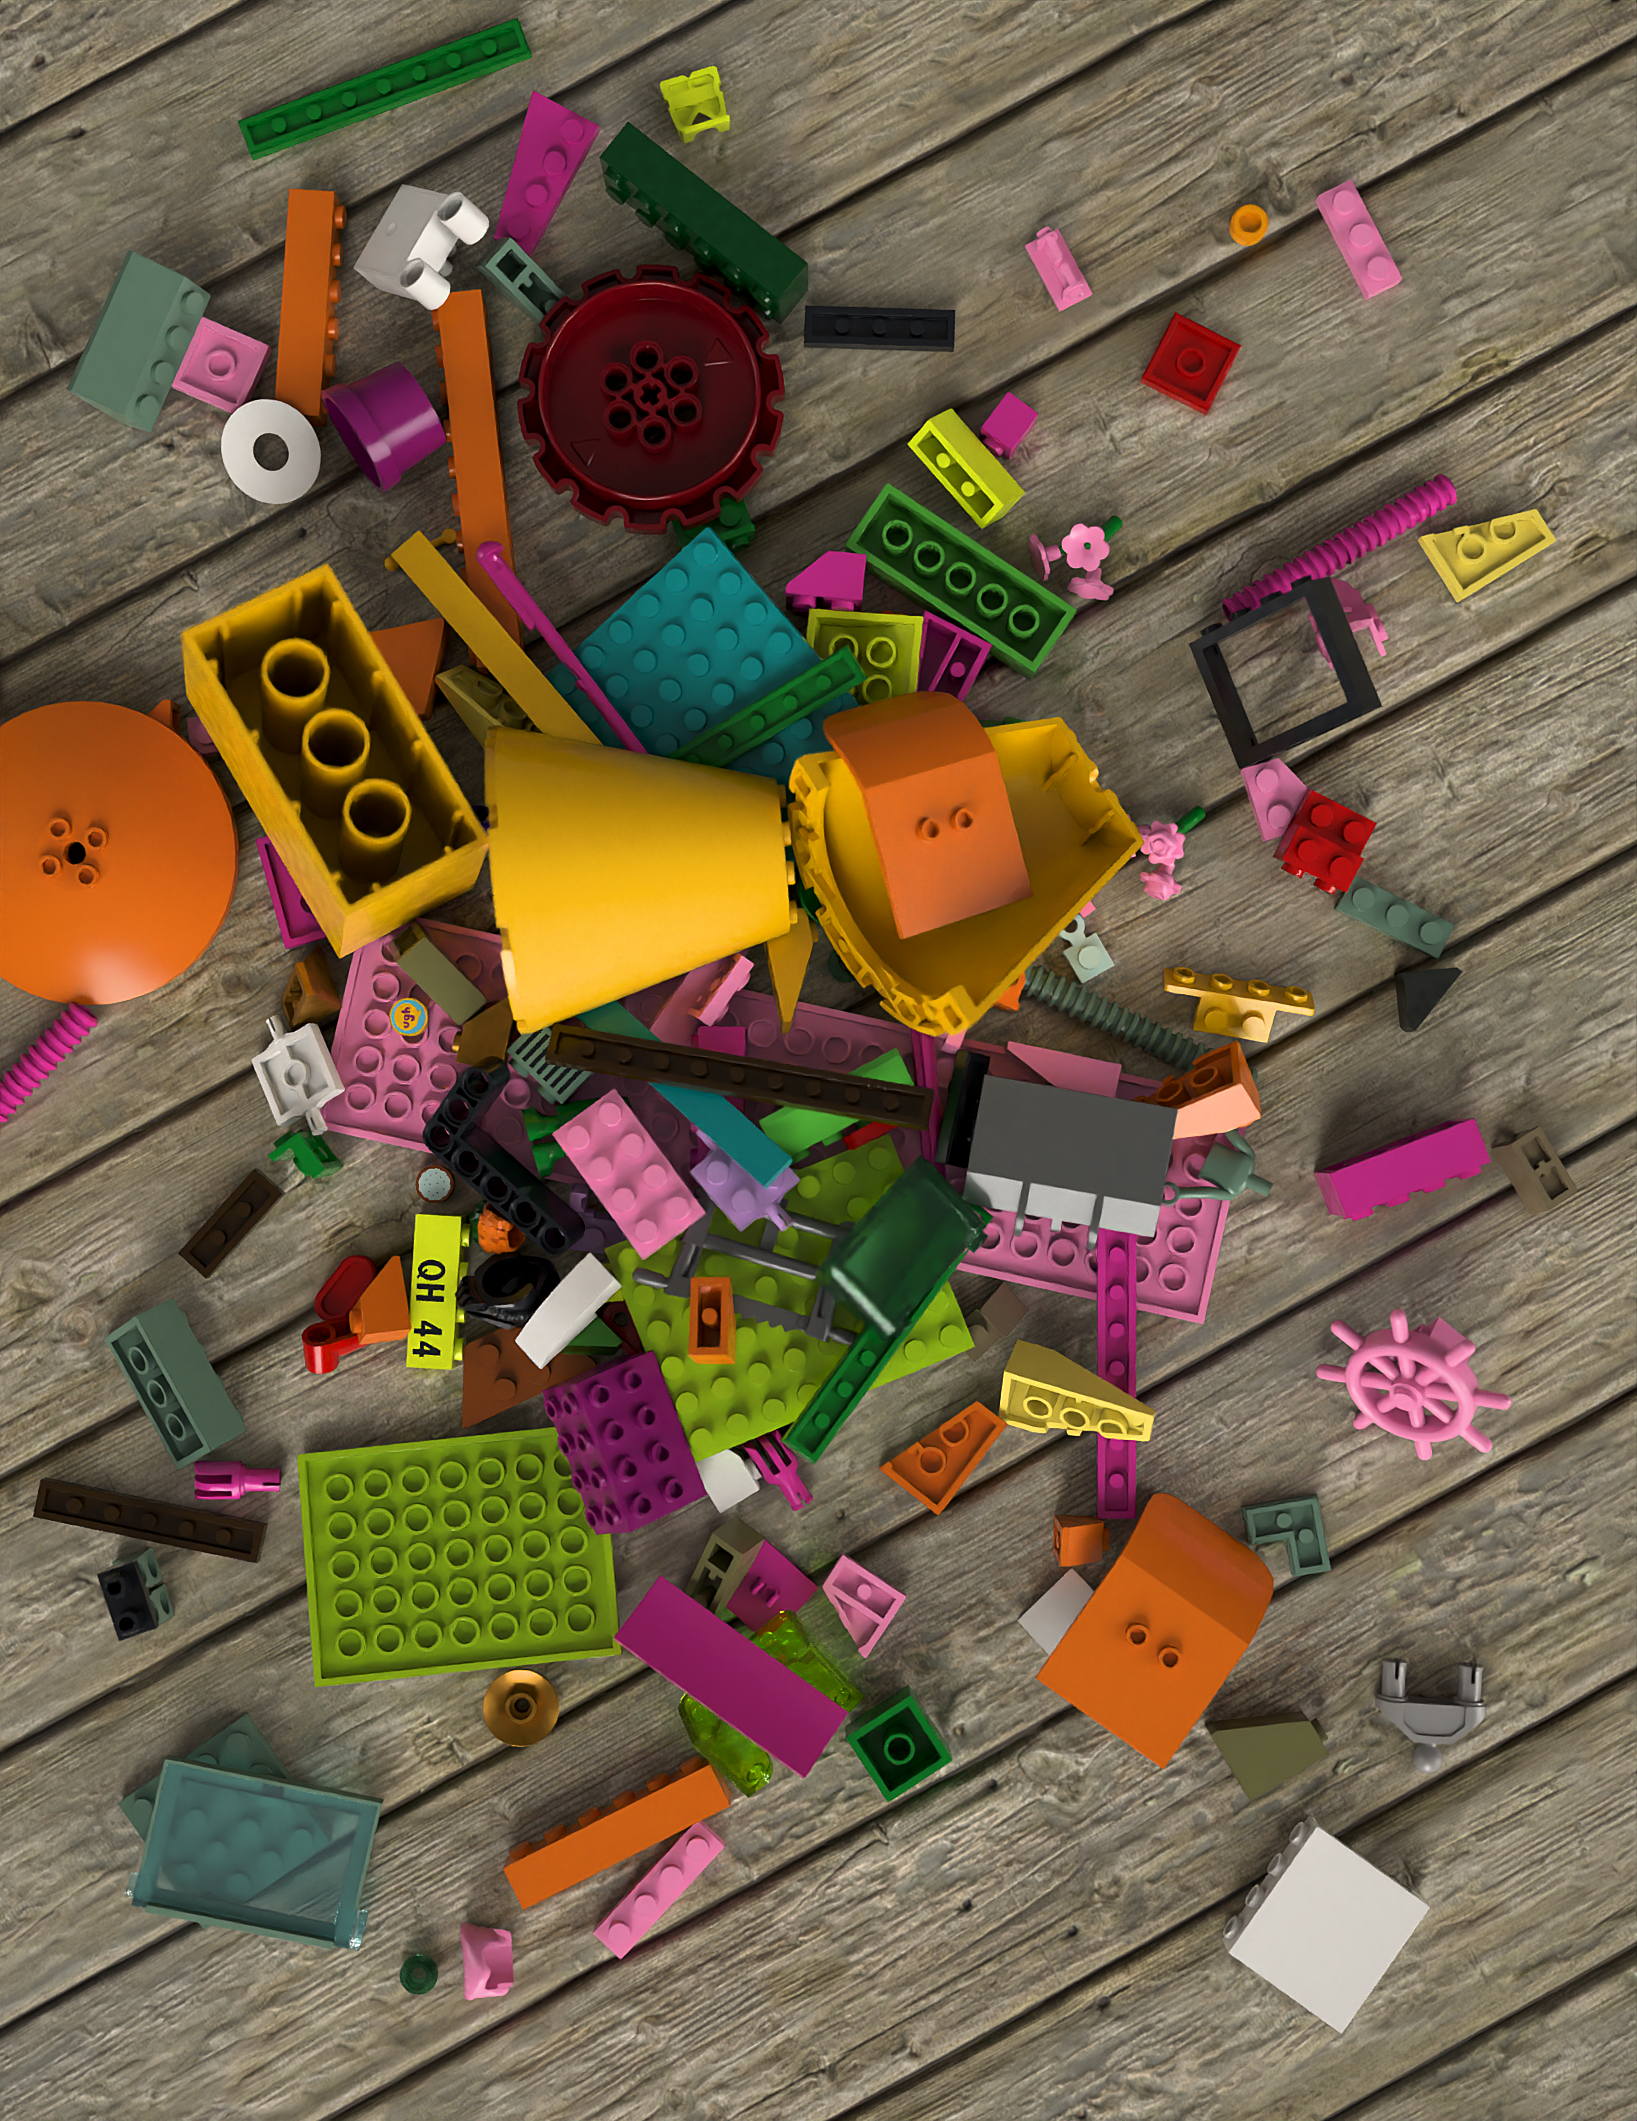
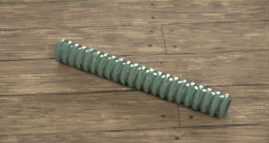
M1033 962L1024 971L1026 981L1022 990L1026 991V996L1034 995L1038 1002L1045 1000L1047 1001V1006L1052 1007L1055 1005L1058 1007L1057 1011L1063 1012L1065 1010L1071 1018L1076 1015L1079 1017V1022L1083 1023L1086 1020L1090 1022V1027H1100V1032L1102 1033L1109 1031L1111 1032L1110 1037L1116 1038L1119 1036L1121 1037V1042L1127 1043L1129 1041L1132 1043L1131 1047L1135 1049L1140 1046L1143 1053L1147 1054L1150 1051L1153 1053L1154 1058H1164L1163 1062L1166 1064L1173 1062L1176 1069L1185 1068V1073L1195 1068L1191 1063L1203 1054L1215 1050L1213 1048L1204 1049V1044L1201 1042L1197 1045L1194 1044L1193 1039L1190 1037L1187 1039L1182 1038L1183 1034L1177 1032L1175 1035L1172 1033V1028L1167 1027L1163 1029L1161 1028V1023L1156 1022L1153 1024L1149 1017L1142 1019L1139 1012L1136 1011L1132 1014L1129 1012L1130 1008L1125 1006L1122 1009L1118 1007L1119 1003L1116 1001L1111 1004L1108 1002V997L1103 996L1099 998L1097 997V992L1092 991L1089 993L1085 986L1078 988L1075 981L1072 980L1068 983L1065 981L1066 977L1061 975L1058 978L1054 976L1055 972L1052 970L1047 973L1042 965H1039L1037 968L1033 966ZM1252 1068L1250 1072L1256 1083L1258 1078L1257 1070Z

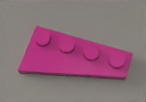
M532 91L494 236L495 242L499 238L511 237L530 258L600 132L597 124L535 91Z

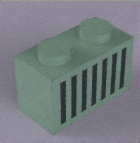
M550 1027L533 1033L522 1034L506 1050L513 1057L508 1063L522 1077L526 1078L529 1074L540 1083L536 1090L552 1105L556 1101H559L561 1104L567 1103L595 1074V1072L547 1064L545 1056L552 1033Z

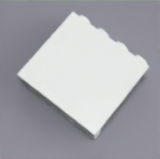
M1309 1815L1304 1823L1299 1822L1294 1827L1289 1837L1290 1843L1282 1854L1278 1853L1273 1857L1267 1868L1268 1875L1261 1885L1257 1884L1249 1891L1245 1900L1246 1906L1238 1917L1233 1916L1228 1921L1223 1931L1224 1937L1222 1941L1228 1953L1342 2034L1430 1909V1906L1419 1893L1409 1886L1407 1888L1319 1826L1315 1819Z

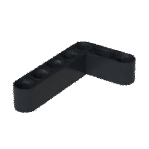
M495 1056L486 1057L462 1073L423 1130L424 1143L431 1152L549 1255H562L583 1237L585 1233L584 1221L577 1212L478 1126L510 1079L509 1068L502 1059ZM483 1074L487 1077L488 1082L484 1079Z

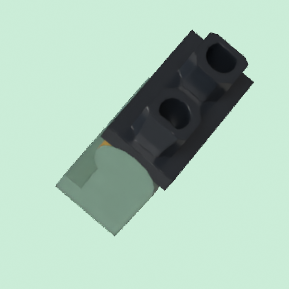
M152 1547L118 1558L112 1562V1566L97 1574L119 1641L154 1630L175 1616L165 1584L151 1588L163 1579Z

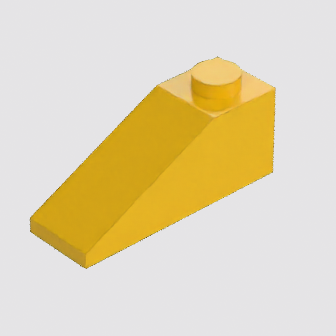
M804 908L797 909L798 923L790 924L789 933L763 942L782 1034L790 1032L811 959L813 942H818L816 922L808 919Z

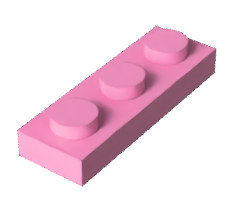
M1352 179L1318 195L1315 202L1365 300L1399 284L1402 277Z

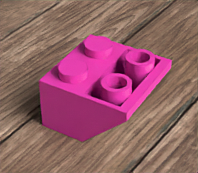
M827 551L786 585V609L793 610L794 615L809 617V608L861 612L867 554Z

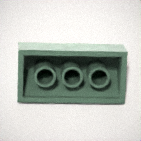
M128 250L67 390L119 423L151 432L211 295L185 276Z
M174 1298L135 1316L104 1338L177 1470L247 1431L243 1424L241 1412L237 1407L233 1406L224 1390L225 1386L222 1378L214 1372L206 1357L204 1346L195 1338L188 1325L185 1312L178 1307Z

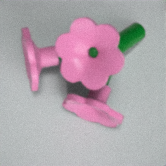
M1113 515L1101 527H1088L1084 523H1078L1072 527L1071 534L1064 537L1062 546L1059 547L1057 544L1044 548L1036 534L1030 535L1028 549L1032 556L1033 568L1039 574L1041 581L1048 580V574H1050L1049 562L1060 559L1061 554L1067 553V563L1072 568L1083 567L1087 570L1085 579L1079 577L1072 578L1071 582L1067 585V590L1077 593L1078 596L1085 599L1108 600L1113 595L1114 588L1100 581L1102 570L1099 566L1101 560L1108 556L1110 547L1107 542L1123 526L1122 520L1118 516Z

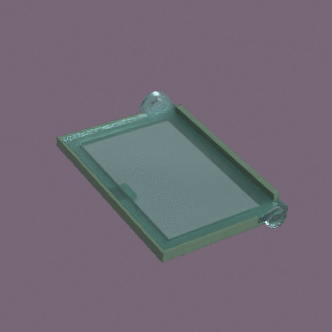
M166 1755L139 1874L131 1872L125 1896L133 1898L131 1906L146 1908L145 1912L328 1949L336 1946L360 1951L369 1911L359 1910L358 1906L384 1799Z

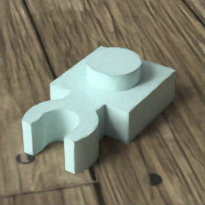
M1077 914L1073 919L1076 924V930L1073 933H1068L1063 929L1058 937L1068 941L1071 946L1064 950L1062 954L1081 985L1114 966V963L1097 933L1086 938L1083 933L1085 929L1084 920Z

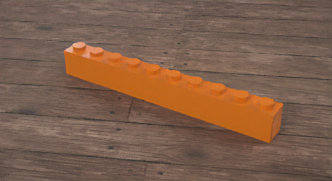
M481 289L450 292L448 298L439 308L431 310L434 331H440L441 345H435L438 368H444L445 382L439 383L442 405H448L449 419H444L443 424L446 441L452 442L454 455L448 456L447 460L450 478L456 479L458 493H452L453 512L455 517L460 516L462 530L456 531L457 549L459 554L464 553L466 567L460 568V578L524 651L520 617L481 565H479L476 557L477 549L482 543L496 541L503 546L500 556L516 576L486 300ZM468 646L470 664L477 665V669L482 675L492 674Z

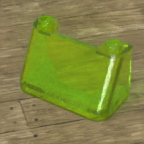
M792 1610L781 1611L748 1639L847 1712L853 1711L857 1704L865 1698L860 1687ZM685 1693L679 1703L678 1710L692 1745L748 1798L757 1790L767 1785L773 1771V1763L769 1754Z

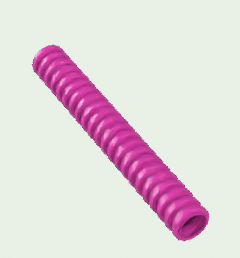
M1438 474L1434 477V481L1427 480L1424 483V487L1417 486L1414 489V493L1411 491L1405 493L1404 499L1401 497L1396 498L1394 505L1392 503L1386 504L1383 510L1377 509L1373 516H1365L1363 522H1355L1353 528L1346 527L1343 530V534L1336 533L1333 536V540L1330 538L1324 540L1323 546L1317 544L1313 547V552L1307 550L1303 553V557H1295L1293 563L1286 562L1283 565V569H1274L1273 575L1267 573L1263 576V581L1257 579L1252 583V587L1245 586L1242 589V593L1236 591L1233 593L1232 599L1226 597L1222 600V609L1226 618L1231 622L1229 617L1231 614L1247 607H1251L1252 610L1260 607L1261 603L1259 600L1277 591H1281L1282 594L1292 590L1290 584L1299 578L1310 574L1313 580L1324 578L1325 574L1331 576L1335 573V569H1343L1345 563L1352 564L1355 561V557H1364L1365 551L1371 553L1375 550L1376 545L1379 547L1383 546L1386 543V539L1391 541L1396 537V534L1402 535L1405 533L1406 528H1414L1416 522H1424L1426 516L1433 517L1436 514V510L1441 512L1446 508V504L1451 506L1456 503L1457 494L1454 485L1448 477Z
M72 1001L69 1004L70 1010H63L61 1012L62 1018L53 1021L54 1027H47L45 1029L46 1035L44 1037L39 1036L36 1039L38 1044L36 1046L30 1045L28 1047L29 1053H23L20 1056L21 1062H14L12 1064L13 1070L4 1073L5 1079H0V1122H7L9 1120L8 1114H14L17 1111L16 1105H23L25 1103L24 1097H30L33 1094L32 1088H39L41 1086L40 1080L49 1077V1070L55 1071L58 1067L56 1063L58 1061L63 1062L66 1059L65 1053H72L74 1051L73 1045H79L82 1042V1035L88 1036L90 1034L89 1028L98 1025L96 1016L85 1006L78 1005V1002Z

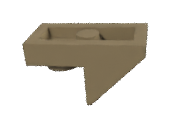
M1004 1282L999 1284L964 1317L975 1347L965 1352L974 1362L1002 1336L1005 1339L1029 1310Z

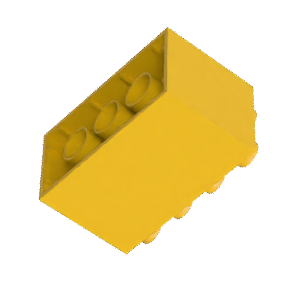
M328 563L181 632L186 696L339 959L474 888L489 847L488 837Z

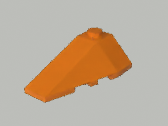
M1237 1040L1201 1055L1191 1062L1195 1068L1178 1079H1175L1173 1075L1161 1081L1163 1086L1148 1098L1144 1095H1139L1131 1100L1178 1109L1173 1139L1224 1133L1238 1127H1246L1255 1120L1262 1118L1260 1096L1242 1048Z

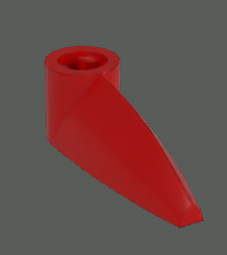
M349 1316L312 1324L302 1332L305 1366L308 1371L315 1374H325L333 1371L339 1364V1357L370 1345H359L357 1333L351 1332Z

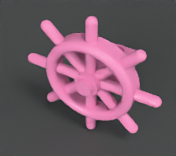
M1395 1309L1390 1314L1392 1329L1378 1330L1365 1337H1362L1342 1320H1335L1331 1324V1331L1349 1345L1353 1352L1346 1367L1320 1364L1316 1368V1374L1321 1379L1346 1383L1352 1400L1361 1410L1353 1420V1425L1356 1429H1364L1374 1422L1392 1434L1414 1440L1417 1456L1421 1460L1431 1458L1432 1449L1430 1442L1445 1441L1458 1435L1462 1436L1480 1452L1486 1453L1491 1450V1440L1471 1425L1470 1422L1478 1405L1507 1409L1511 1405V1398L1504 1393L1480 1390L1478 1381L1467 1364L1470 1356L1475 1352V1344L1471 1340L1466 1339L1440 1317L1427 1326L1420 1324L1414 1331H1410L1406 1314L1401 1309ZM1367 1362H1370L1382 1373L1367 1371ZM1377 1388L1389 1390V1392L1383 1396ZM1440 1399L1458 1402V1408L1453 1410ZM1424 1407L1431 1411L1435 1416L1425 1415Z

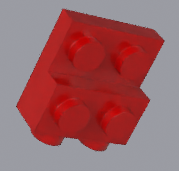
M1307 789L1273 857L1284 862L1281 869L1300 879L1305 873L1316 879L1313 886L1331 895H1334L1336 889L1347 893L1364 860L1360 855L1377 823L1314 790Z

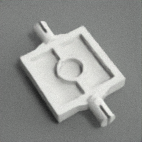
M282 1016L270 1017L271 1019L266 1020V1023L274 1040L264 1052L251 1059L277 1125L288 1127L302 1117H306L312 1135H320L324 1133L323 1131L328 1130L320 1109L326 1102L344 1092L345 1088L318 1024L308 1023L297 1031L288 1033Z

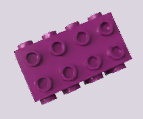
M653 1350L614 1358L542 1390L545 1398V1411L548 1417L553 1420L559 1435L557 1439L558 1446L563 1455L568 1459L572 1470V1483L582 1496L586 1507L585 1518L589 1526L594 1529L596 1535L633 1532L707 1495Z

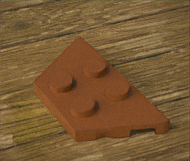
M527 1323L518 1328L513 1327L510 1330L499 1328L464 1345L462 1426L464 1430L542 1393V1390L596 1367L598 1365L596 1360L588 1355L561 1354L559 1352L547 1365L540 1369L515 1342Z

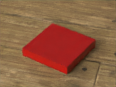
M1175 312L1140 382L1207 415L1242 345Z

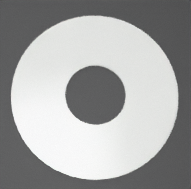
M272 399L254 400L238 408L230 416L224 427L221 439V453L225 468L233 482L248 496L264 503L283 504L300 498L314 484L321 464L319 441L309 421L292 406ZM273 433L285 441L289 457L283 468L270 471L257 463L253 454V445L260 435Z

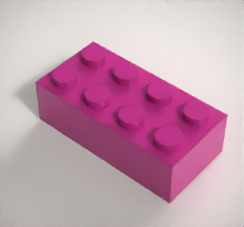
M1456 1118L1315 1171L1314 1174L1329 1213L1331 1215L1343 1216V1219L1351 1218L1352 1221L1374 1214L1372 1208L1374 1206L1387 1204L1388 1207H1392L1410 1200L1408 1193L1419 1191L1429 1193L1446 1186L1444 1180L1447 1178L1459 1177L1461 1180L1482 1172L1480 1166L1491 1162L1475 1119Z

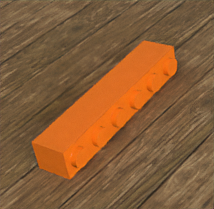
M289 188L275 400L284 402L298 410L309 421L311 426L327 427L328 412L323 403L321 391L330 388V377L335 378L337 370L336 356L332 354L333 340H338L339 320L338 317H334L335 303H340L342 296L341 281L337 280L338 266H343L344 246L343 243H339L340 229L346 228V207L341 205L335 191Z
M712 1754L703 1759L700 1755L694 1756L680 1765L681 1770L668 1776L666 1772L660 1773L646 1782V1788L636 1793H633L632 1789L624 1791L612 1799V1805L602 1810H599L597 1806L590 1808L577 1817L578 1822L566 1828L564 1824L556 1825L543 1834L544 1839L532 1845L530 1841H525L509 1851L510 1856L507 1857L503 1870L522 1909L524 1910L730 1807L732 1795Z

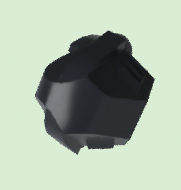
M516 1250L514 1252H501V1254L492 1255L474 1272V1276L463 1277L455 1297L460 1309L465 1310L466 1314L510 1330L513 1327L518 1328L530 1320L540 1305L559 1285L560 1277L555 1265L545 1258L524 1256Z

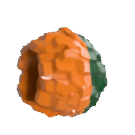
M486 1199L478 1202L474 1212L469 1213L470 1230L472 1231L473 1240L488 1254L514 1252L526 1241L525 1234Z

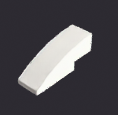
M589 1253L540 1305L524 1326L515 1342L542 1369L597 1317L595 1311L618 1291L622 1285L593 1254Z

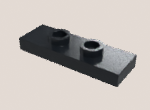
M961 1049L957 1050L952 1079L948 1086V1098L944 1117L940 1124V1136L934 1162L962 1168L968 1167L984 1075H987L990 1063L989 1056Z

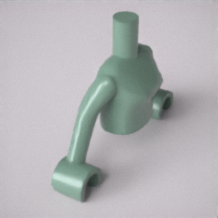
M1235 1128L1224 1132V1134L1238 1151L1215 1142L1198 1175L1199 1178L1212 1183L1216 1187H1178L1172 1182H1165V1187L1172 1189L1175 1192V1197L1172 1200H1164L1162 1198L1161 1205L1172 1207L1176 1205L1179 1199L1191 1198L1230 1201L1236 1196L1241 1195L1246 1187L1267 1197L1273 1183L1253 1174L1256 1166L1255 1154Z

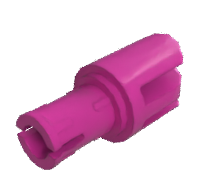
M778 1429L769 1432V1434L783 1454L784 1458L782 1459L765 1435L755 1438L760 1449L771 1464L769 1468L757 1449L750 1442L745 1444V1450L767 1484L778 1485L793 1511L804 1507L800 1499L805 1501L806 1504L813 1500L812 1494L809 1493L796 1472L799 1462L791 1449L781 1442L783 1437Z
M242 1461L194 1462V1470L197 1473L194 1476L196 1487L194 1491L195 1500L241 1499V1496L245 1495L246 1491L280 1492L281 1467L246 1468V1464H243Z

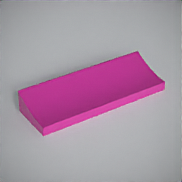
M661 1575L614 1636V1641L802 1779L806 1778L849 1713Z

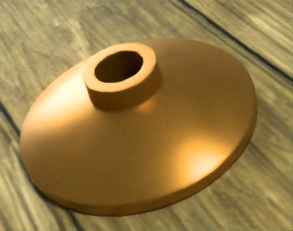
M514 1669L498 1676L487 1689L483 1700V1717L488 1729L497 1739L512 1746L524 1747L540 1742L552 1731L559 1715V1699L555 1688L546 1677L529 1669ZM519 1698L528 1700L529 1708L527 1710H520L516 1706V1700Z

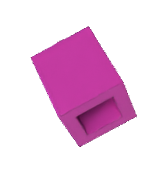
M1008 391L981 427L979 439L983 441V445L993 456L1000 457L1002 455L1009 460L1035 426L1038 413Z

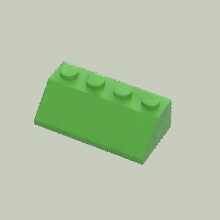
M897 1048L848 1073L849 1075L915 1086ZM786 1106L758 1122L765 1135L792 1158V1165L811 1155L808 1147L822 1140L826 1147L845 1137L842 1129L856 1123L858 1129L872 1121Z

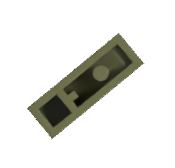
M737 1516L730 1519L712 1533L684 1593L719 1617L752 1567L766 1537Z

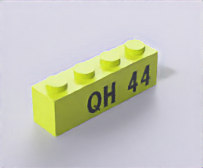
M418 1213L415 1216L409 1312L411 1330L408 1333L406 1367L452 1370L458 1366V1361H463L465 1338H459L460 1323L466 1322L467 1314L465 1310L460 1309L455 1293L461 1279L465 1276H470V1263L464 1262L465 1247H470L472 1242L471 1224H466L467 1215Z

